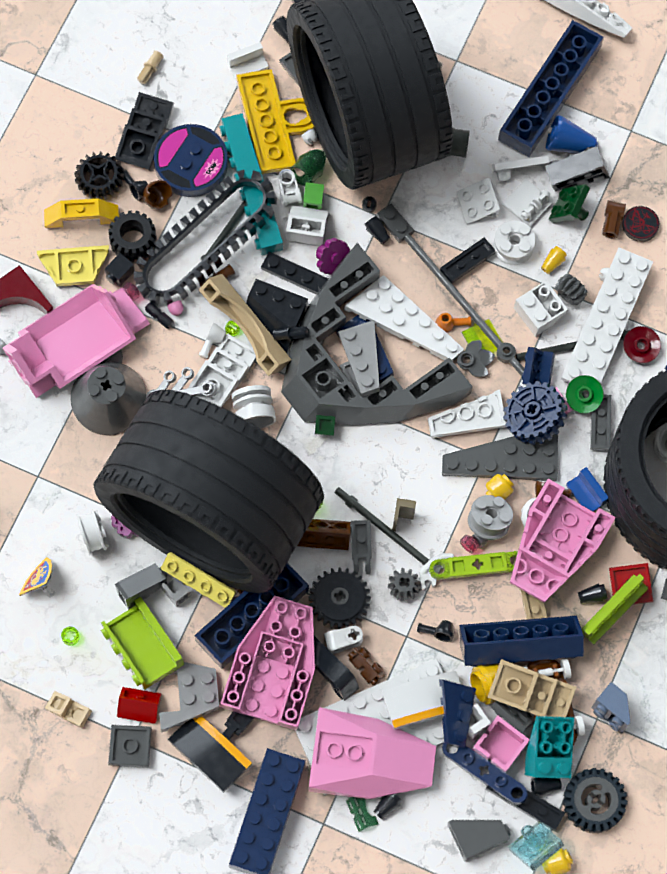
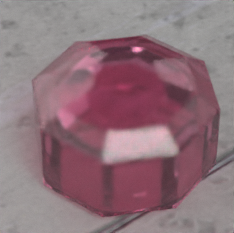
M132 282L123 285V290L132 301L140 297L139 290Z
M465 534L460 539L461 546L471 554L479 547L472 536Z

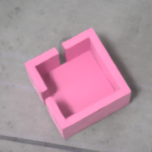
M497 715L487 728L486 733L484 732L472 750L486 760L489 759L492 764L506 773L528 745L530 739Z

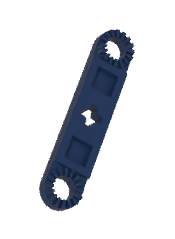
M443 743L442 750L448 759L503 798H506L515 805H520L527 800L528 793L524 785L468 746H465V748L458 747L457 752L451 754L447 752V748L450 745ZM486 767H488L489 774H484L482 776L480 769H486ZM516 789H520L523 792L522 797L519 799L512 797V792Z

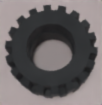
M130 210L128 214L120 213V217L116 216L114 222L110 224L109 240L112 251L115 252L116 256L121 253L131 262H134L135 259L138 261L140 256L145 259L148 258L145 251L150 247L153 249L155 247L154 243L157 240L155 226L152 224L151 218L147 219V215L144 213L140 215V211L132 213V210ZM129 231H138L143 234L142 238L136 242H127L122 238Z

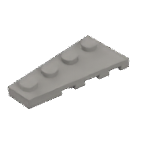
M374 320L339 331L341 343L361 396L364 397L379 392L380 384Z

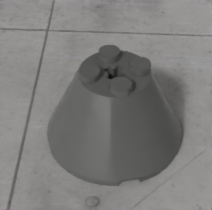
M113 361L100 362L75 380L71 390V407L79 423L89 431L100 435H117L128 429L145 401L147 392L141 377L129 366Z

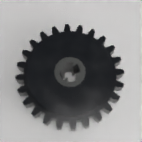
M341 567L338 568V572L331 568L330 574L324 571V577L322 578L318 575V583L313 581L312 586L314 588L309 590V593L313 594L308 598L309 601H313L309 604L310 607L315 608L313 615L318 614L317 621L324 620L323 626L329 623L330 629H333L334 625H338V629H341L342 625H345L346 628L349 627L350 623L356 626V620L361 622V614L366 616L367 611L365 609L370 608V604L366 603L371 601V596H366L370 593V589H365L367 582L361 583L362 576L355 577L356 571L350 574L349 568L345 572H342ZM339 595L343 596L340 602L337 601Z

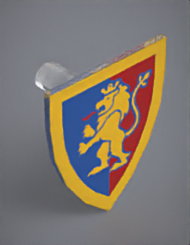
M48 557L27 578L19 596L39 588L50 598L54 596L55 591L48 585L53 575V564Z

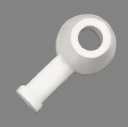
M213 323L203 348L198 354L199 356L207 359L212 344L222 342L226 332L220 326Z

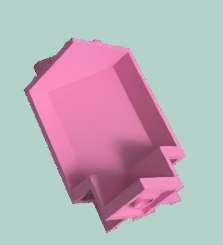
M92 284L19 331V337L4 346L3 350L10 359L8 362L11 366L15 367L18 375L37 398L54 386L61 389L134 341L136 339L134 334L150 323L123 288H119L112 293L102 289L101 286L98 287Z

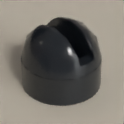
M367 196L362 201V208L365 212H373L377 207V202L374 197ZM368 201H371V207H367Z

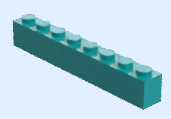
M243 113L221 118L222 125L219 126L221 136L226 138L224 144L227 153L230 152L231 158H229L230 166L232 169L235 168L236 174H234L235 182L240 180L237 171L244 170L247 179H251L253 170L261 173ZM244 186L239 190L241 201L245 200L247 206H244L246 217H250L262 205L263 193L256 187ZM263 214L262 217L266 224L261 229L256 222L253 223L257 230L255 234L256 239H254L256 250L260 249L262 256L268 254V252L274 253L283 250V241L275 215L269 219Z

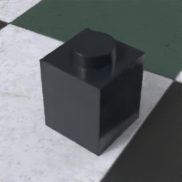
M121 253L105 268L106 279L111 284L116 283L119 287L135 271L134 264Z

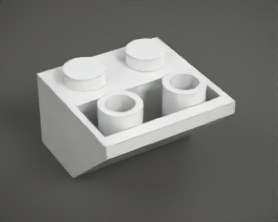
M292 206L287 223L286 241L323 245L329 211Z
M547 281L517 298L514 304L515 311L535 337L552 327L568 311V308Z

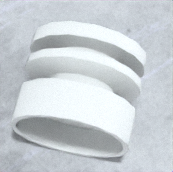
M247 386L231 394L232 402H234L233 408L237 410L235 412L236 415L260 429L276 422L274 407L271 405L273 403L271 388L268 386Z

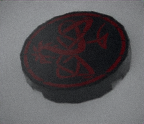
M635 206L624 215L622 227L626 236L633 241L645 242L654 238L660 223L657 214L652 209L645 206Z

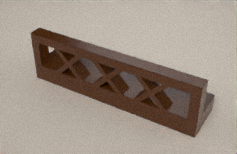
M312 519L297 547L349 551L351 522Z

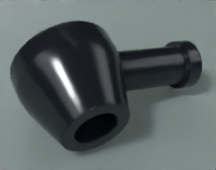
M127 170L121 172L124 174V180L129 185L133 197L136 200L142 199L148 183L145 180L134 181Z
M447 620L441 621L437 628L419 623L417 632L434 635L435 638L443 642H451L454 637V626L452 622Z

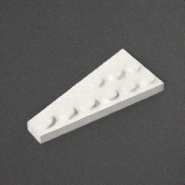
M384 275L344 308L348 312L352 311L360 315L359 317L363 320H374L377 327L401 339L405 338L413 342V345L417 347L421 346L429 350L430 354L444 361L448 358L454 361L464 351L463 347Z

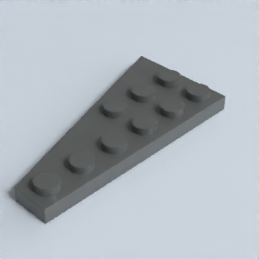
M553 434V439L550 441L545 439L543 444L536 442L535 445H531L529 441L524 444L521 439L517 440L513 436L444 454L442 456V475L493 478L496 474H505L509 479L541 481L550 479L557 481L558 435Z

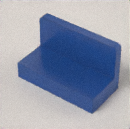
M587 467L582 469L577 477L566 484L567 488L571 489V493L577 502L593 512L605 505L609 499Z

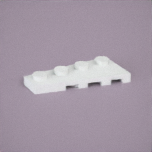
M500 389L490 395L479 397L470 403H464L455 409H449L429 417L428 425L431 438L505 428L506 422L503 420L505 413L503 411Z

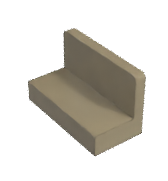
M397 498L393 531L396 532L398 517L414 519L416 501Z

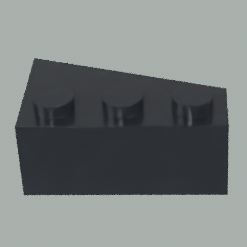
M255 279L246 304L273 336L274 329L300 326L308 307V298ZM286 339L277 342L288 353L293 341Z

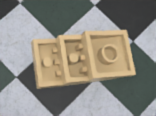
M501 660L488 698L537 716L566 717L576 687Z

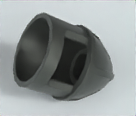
M453 128V142L449 157L452 155L466 158L469 130Z

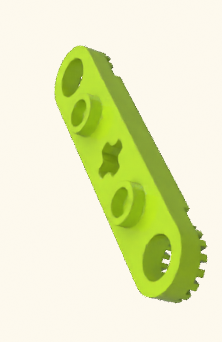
M498 552L437 559L431 562L429 574L436 580L513 572L514 565L511 564L510 558L517 557L518 552ZM475 561H478L479 564H482L479 570H477L475 566H472L475 563ZM441 565L444 568V572L438 574L434 572L433 567Z

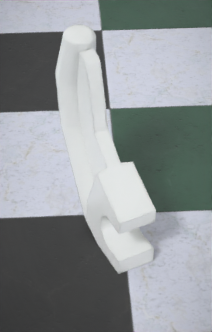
M441 553L434 556L420 569L419 581H421L422 591L426 590L425 582H430L432 588L436 586V579L432 578L429 574L431 562L437 559L454 557L452 553ZM435 565L433 567L434 572L439 573V571L443 567L441 565Z

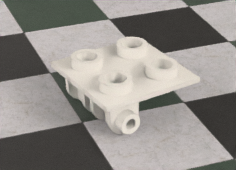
M490 177L457 191L467 225L488 215H491L492 218L498 216L500 207Z
M525 179L502 204L528 226H531L554 201L549 197L551 194L548 190L541 191L529 180Z

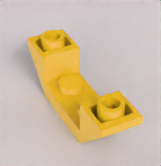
M98 198L59 201L44 209L45 228L64 227L63 221L100 219L101 225L111 224L116 216L119 217V207L116 204Z

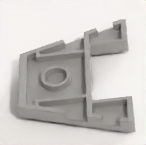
M184 662L185 665L169 674H177L180 711L159 713L161 732L168 731L169 728L176 725L180 726L188 720L197 719L219 709L216 669Z

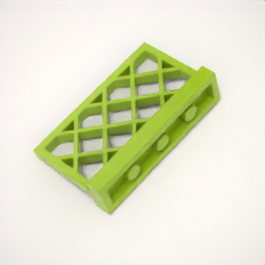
M641 574L637 577L633 575L581 629L583 635L593 645L648 590V587L643 583L644 577Z

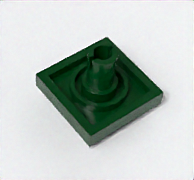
M583 184L562 189L558 194L556 204L551 209V215L548 220L553 224L573 220L577 217L579 220L584 221L588 217L589 212L582 205L590 187Z

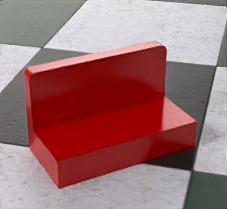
M122 687L118 699L117 717L155 724L162 693Z

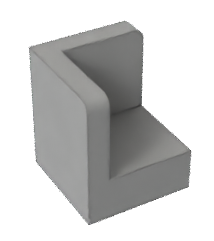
M176 578L167 585L165 583L161 584L163 592L176 607L192 596L190 588L187 585L184 586Z

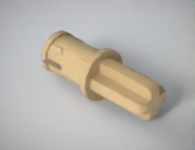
M154 50L149 60L143 64L144 68L137 77L139 83L146 84L151 75L157 71L156 68L164 57L161 52Z

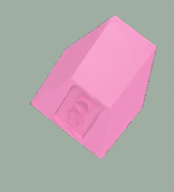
M278 596L273 597L237 648L220 703L221 708L297 730L315 671L313 607Z
M319 707L309 792L373 799L432 787L436 746L399 728L393 729L392 725L380 719Z

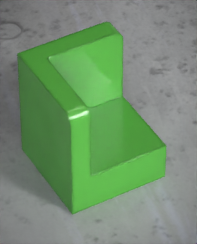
M306 182L303 207L322 210L323 184Z

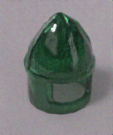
M315 149L299 156V159L290 168L294 172L298 183L305 186L306 182L314 183L323 175L326 162L325 152ZM294 168L302 170L304 174L301 177L298 176Z

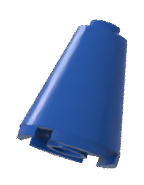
M557 115L552 122L551 133H548L545 148L549 151L578 154L588 147H598L599 142H597V138L565 117Z

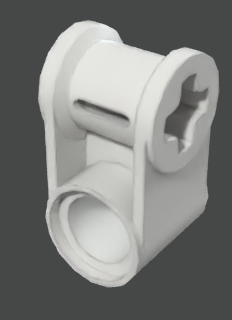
M289 169L282 170L278 175V186L283 207H287V204L302 203L301 193L294 172ZM284 178H289L291 181L284 182L282 180Z
M357 626L331 630L324 634L327 648L333 654L360 646L363 642L362 630ZM355 633L357 639L353 640L351 634Z

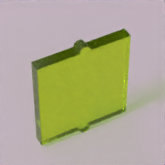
M489 319L485 320L484 322L500 339L491 321ZM476 323L473 327L462 331V335L468 344L475 340H481L483 350H488L492 353L497 351V347Z

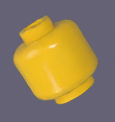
M496 474L486 483V489L488 490L486 495L499 496L505 500L513 493L514 484L505 474Z
M562 847L546 852L544 854V862H542L546 874H565L571 870V865L573 864L570 853Z

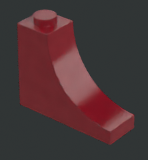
M20 265L0 278V308L13 304H25L39 309L44 314L53 310V306Z

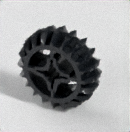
M100 151L99 155L93 152L91 157L86 154V160L80 159V165L76 166L77 171L74 172V175L76 177L75 183L78 185V189L82 190L84 196L89 194L90 199L96 196V199H100V196H103L106 200L108 194L113 197V191L119 192V187L123 185L124 174L121 172L124 171V168L121 167V162L117 161L115 156L110 157L108 152L104 156L103 152ZM110 170L114 172L112 180L108 176ZM87 172H89L91 176L88 182L85 180V175Z

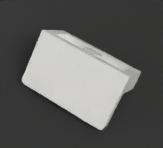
M260 42L227 54V64L235 80L237 74L268 69Z
M478 704L473 706L471 714L477 723L469 728L467 735L471 742L483 735L484 732L486 733L487 728L491 724Z

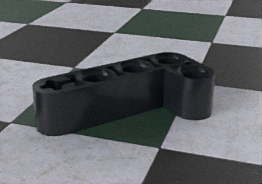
M314 636L315 669L331 684L337 696L345 701L359 689L357 681L351 671Z

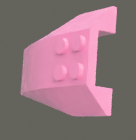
M547 479L529 510L510 579L512 585L543 603L598 550L616 518L600 508L594 513L562 494L565 488L550 479Z

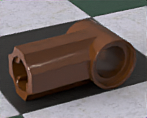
M607 201L604 214L605 222L602 230V235L606 238L613 239L618 237L626 204Z

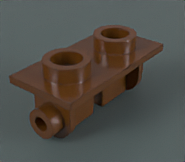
M354 647L356 652L353 650L348 654L349 661L357 670L362 666L365 667L360 674L368 684L371 683L373 686L379 681L377 677H385L382 673L384 671L377 662L374 663L370 658L371 654L365 647Z

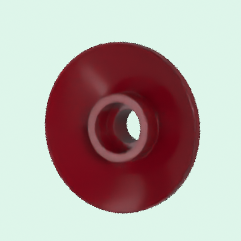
M638 326L632 328L626 334L623 347L626 355L634 362L648 363L658 356L661 342L654 330L645 326ZM638 344H642L644 348L639 349Z

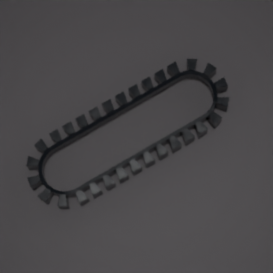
M244 170L237 171L240 180L234 183L227 176L223 180L227 188L226 190L223 189L221 184L214 188L219 196L217 199L210 192L206 196L210 204L209 206L202 199L197 204L201 211L200 214H198L194 207L188 212L193 221L190 222L185 215L180 219L182 226L185 227L183 230L176 223L171 228L176 235L174 238L167 231L163 235L167 243L165 246L160 239L154 243L159 251L157 254L152 247L145 251L150 260L147 262L140 256L136 263L143 272L134 271V280L137 284H141L137 286V289L143 298L151 292L148 299L157 306L160 297H164L166 306L173 303L171 296L177 293L184 300L188 296L184 289L186 285L191 293L197 288L192 280L193 278H196L199 284L204 282L206 279L203 273H201L203 269L209 277L214 272L210 265L211 262L214 263L217 269L223 264L218 255L222 254L224 259L227 260L232 256L229 249H227L229 245L235 253L240 248L236 241L237 238H239L243 245L249 240L244 231L247 230L251 237L256 234L257 230L253 223L256 222L261 229L266 224L262 215H266L269 219L274 215L273 207L268 206V204L277 205V197L275 192L272 191L274 188L269 179L266 178L260 184L262 181L261 173L254 170L251 179H247ZM244 186H253L263 193V202L260 208L173 288L161 291L149 285L148 275L152 267L237 189Z

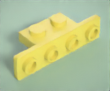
M172 552L167 554L161 566V570L225 608L231 603L236 593L232 588Z

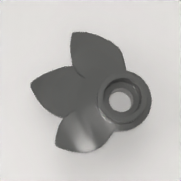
M475 340L470 342L466 350L458 355L457 363L460 368L469 370L473 376L485 377L488 375L485 366L493 361L495 355L488 350L482 349L481 340ZM469 358L470 362L464 363L463 360Z

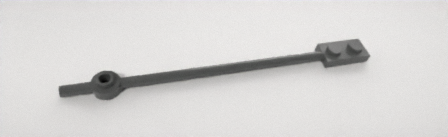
M389 204L379 211L377 218H381L383 225L399 243L405 240L497 347L496 355L499 361L510 363L522 376L525 368L515 358V347L510 343L501 342L411 237L414 229L392 204ZM507 349L510 352L504 353L503 350Z

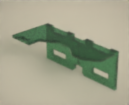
M351 797L346 800L350 813L354 814L353 820L358 832L379 824L376 816H371L367 812L366 800L364 798Z

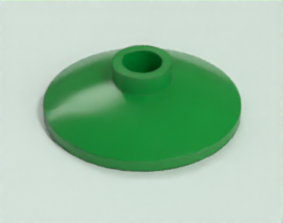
M581 375L575 377L567 386L566 400L569 406L579 413L593 412L603 401V387L592 376ZM588 391L589 397L585 398L583 392Z

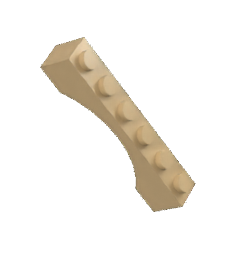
M223 274L210 277L202 285L199 291L206 300L229 316L247 336L253 347L256 361L268 376L281 372L291 361V358L278 342L274 340L270 332Z

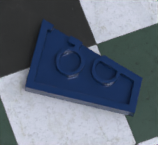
M439 679V686L442 687L441 705H443L444 717L442 719L444 743L465 748L476 688Z

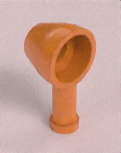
M442 313L437 317L436 324L445 332H449L454 326H471V317L453 318L449 313ZM447 318L448 321L444 322L442 319Z

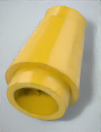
M558 246L551 248L541 269L545 273L550 274L566 260L567 254Z

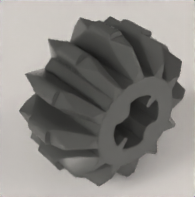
M565 274L561 277L555 287L558 294L571 305H578L587 295L585 285L571 274Z
M401 568L400 573L395 570L393 572L394 576H389L391 583L387 587L392 589L390 595L397 594L396 600H400L402 596L405 602L408 600V596L414 599V593L420 592L418 586L421 585V581L416 580L418 574L411 575L412 569H409L408 573H405L404 568ZM401 582L404 584L408 583V586L401 587Z

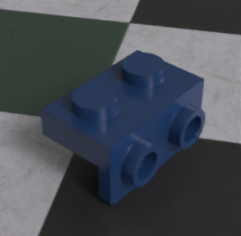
M528 347L525 355L522 384L526 385L531 382L533 385L536 381H540L541 385L546 382L550 387L555 353L542 351L535 347Z

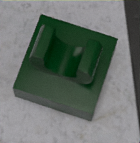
M316 415L315 435L334 436L335 416Z

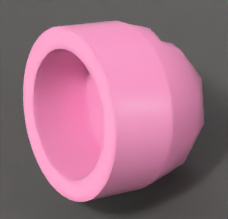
M181 300L167 305L172 315L179 316L182 314L184 307Z

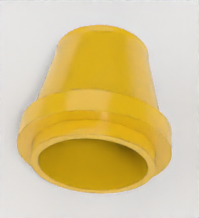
M499 664L476 666L470 674L471 686L476 688V697L486 705L496 701L488 698Z

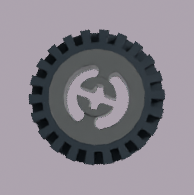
M585 769L577 773L566 786L563 794L564 811L568 814L567 818L569 821L572 820L574 822L573 825L575 827L579 826L582 831L587 830L589 833L607 831L615 826L625 814L627 806V793L623 790L625 787L623 783H619L620 779L618 777L612 776L613 773L610 771L607 773L605 769ZM589 787L598 788L599 790L591 791L585 798L584 806L581 801L582 792ZM606 795L609 801L606 812L602 814L591 813V811H597L605 803ZM597 797L599 800L593 804L591 801Z

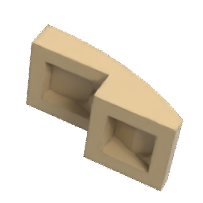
M54 691L45 706L46 710L80 728H83L92 712L90 708L73 701L70 697Z

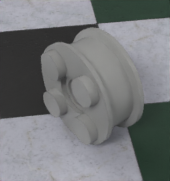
M493 495L477 498L473 502L468 515V525L472 532L486 540H497L504 537L513 520V511L510 505L502 497H494Z

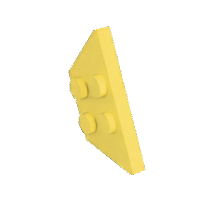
M109 245L37 251V256L57 287L94 284L109 253Z

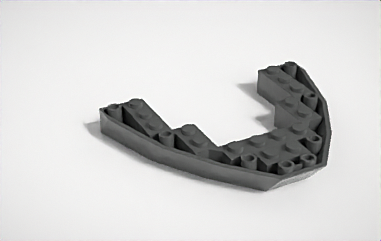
M358 242L343 258L308 305L300 327L307 326L310 330L309 336L296 338L292 344L289 353L291 361L286 367L281 393L304 422H316V415L335 416V424L339 425L401 422L457 404L471 394L473 386L450 358L443 361L406 389H403L392 375L380 383L379 392L361 397L321 346V341L346 324V316L339 306L379 279L380 270Z

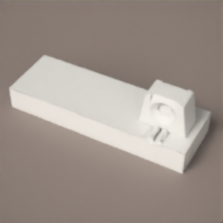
M549 155L492 164V171L496 172L499 181L509 180L510 169L550 163Z

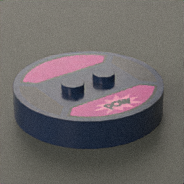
M197 124L177 126L166 132L156 145L154 151L156 175L159 180H164L171 186L174 194L184 197H198L210 193L217 185L221 184L227 173L228 155L226 146L221 137L210 128Z

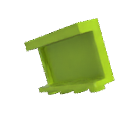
M139 597L134 601L136 604L134 607L108 623L102 621L103 629L101 632L106 640L110 639L112 641L111 647L115 654L122 656L123 660L121 662L127 671L130 669L134 674L131 677L137 686L141 685L146 690L185 664L183 658L146 603Z

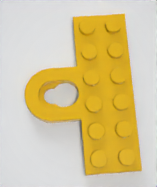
M272 69L237 74L236 81L261 173L267 174L284 169H296L289 136L304 134L314 129L304 99L295 98L280 101ZM298 110L304 111L307 117L301 119L298 123L291 124L285 120L284 114L289 111Z

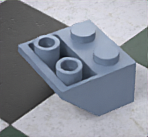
M610 682L591 708L598 718H604L608 721L609 726L614 731L623 733L630 724L627 694L613 682Z

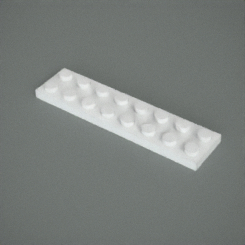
M620 247L618 248L561 380L570 383L575 377L589 375L596 378L600 383L602 382L653 261Z

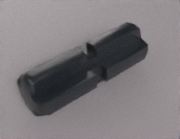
M149 302L146 305L145 311L154 319L157 318V321L166 329L173 325V319L166 313L161 312V309L154 303Z

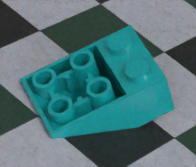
M536 716L525 755L524 775L536 778H571L574 717Z

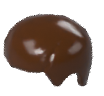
M153 181L144 190V201L150 208L159 210L169 204L168 200L173 195L171 186L166 181Z

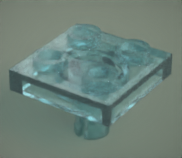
M538 821L533 826H524L521 830L522 835L510 844L508 848L518 859L534 871L562 848L564 844L561 839Z

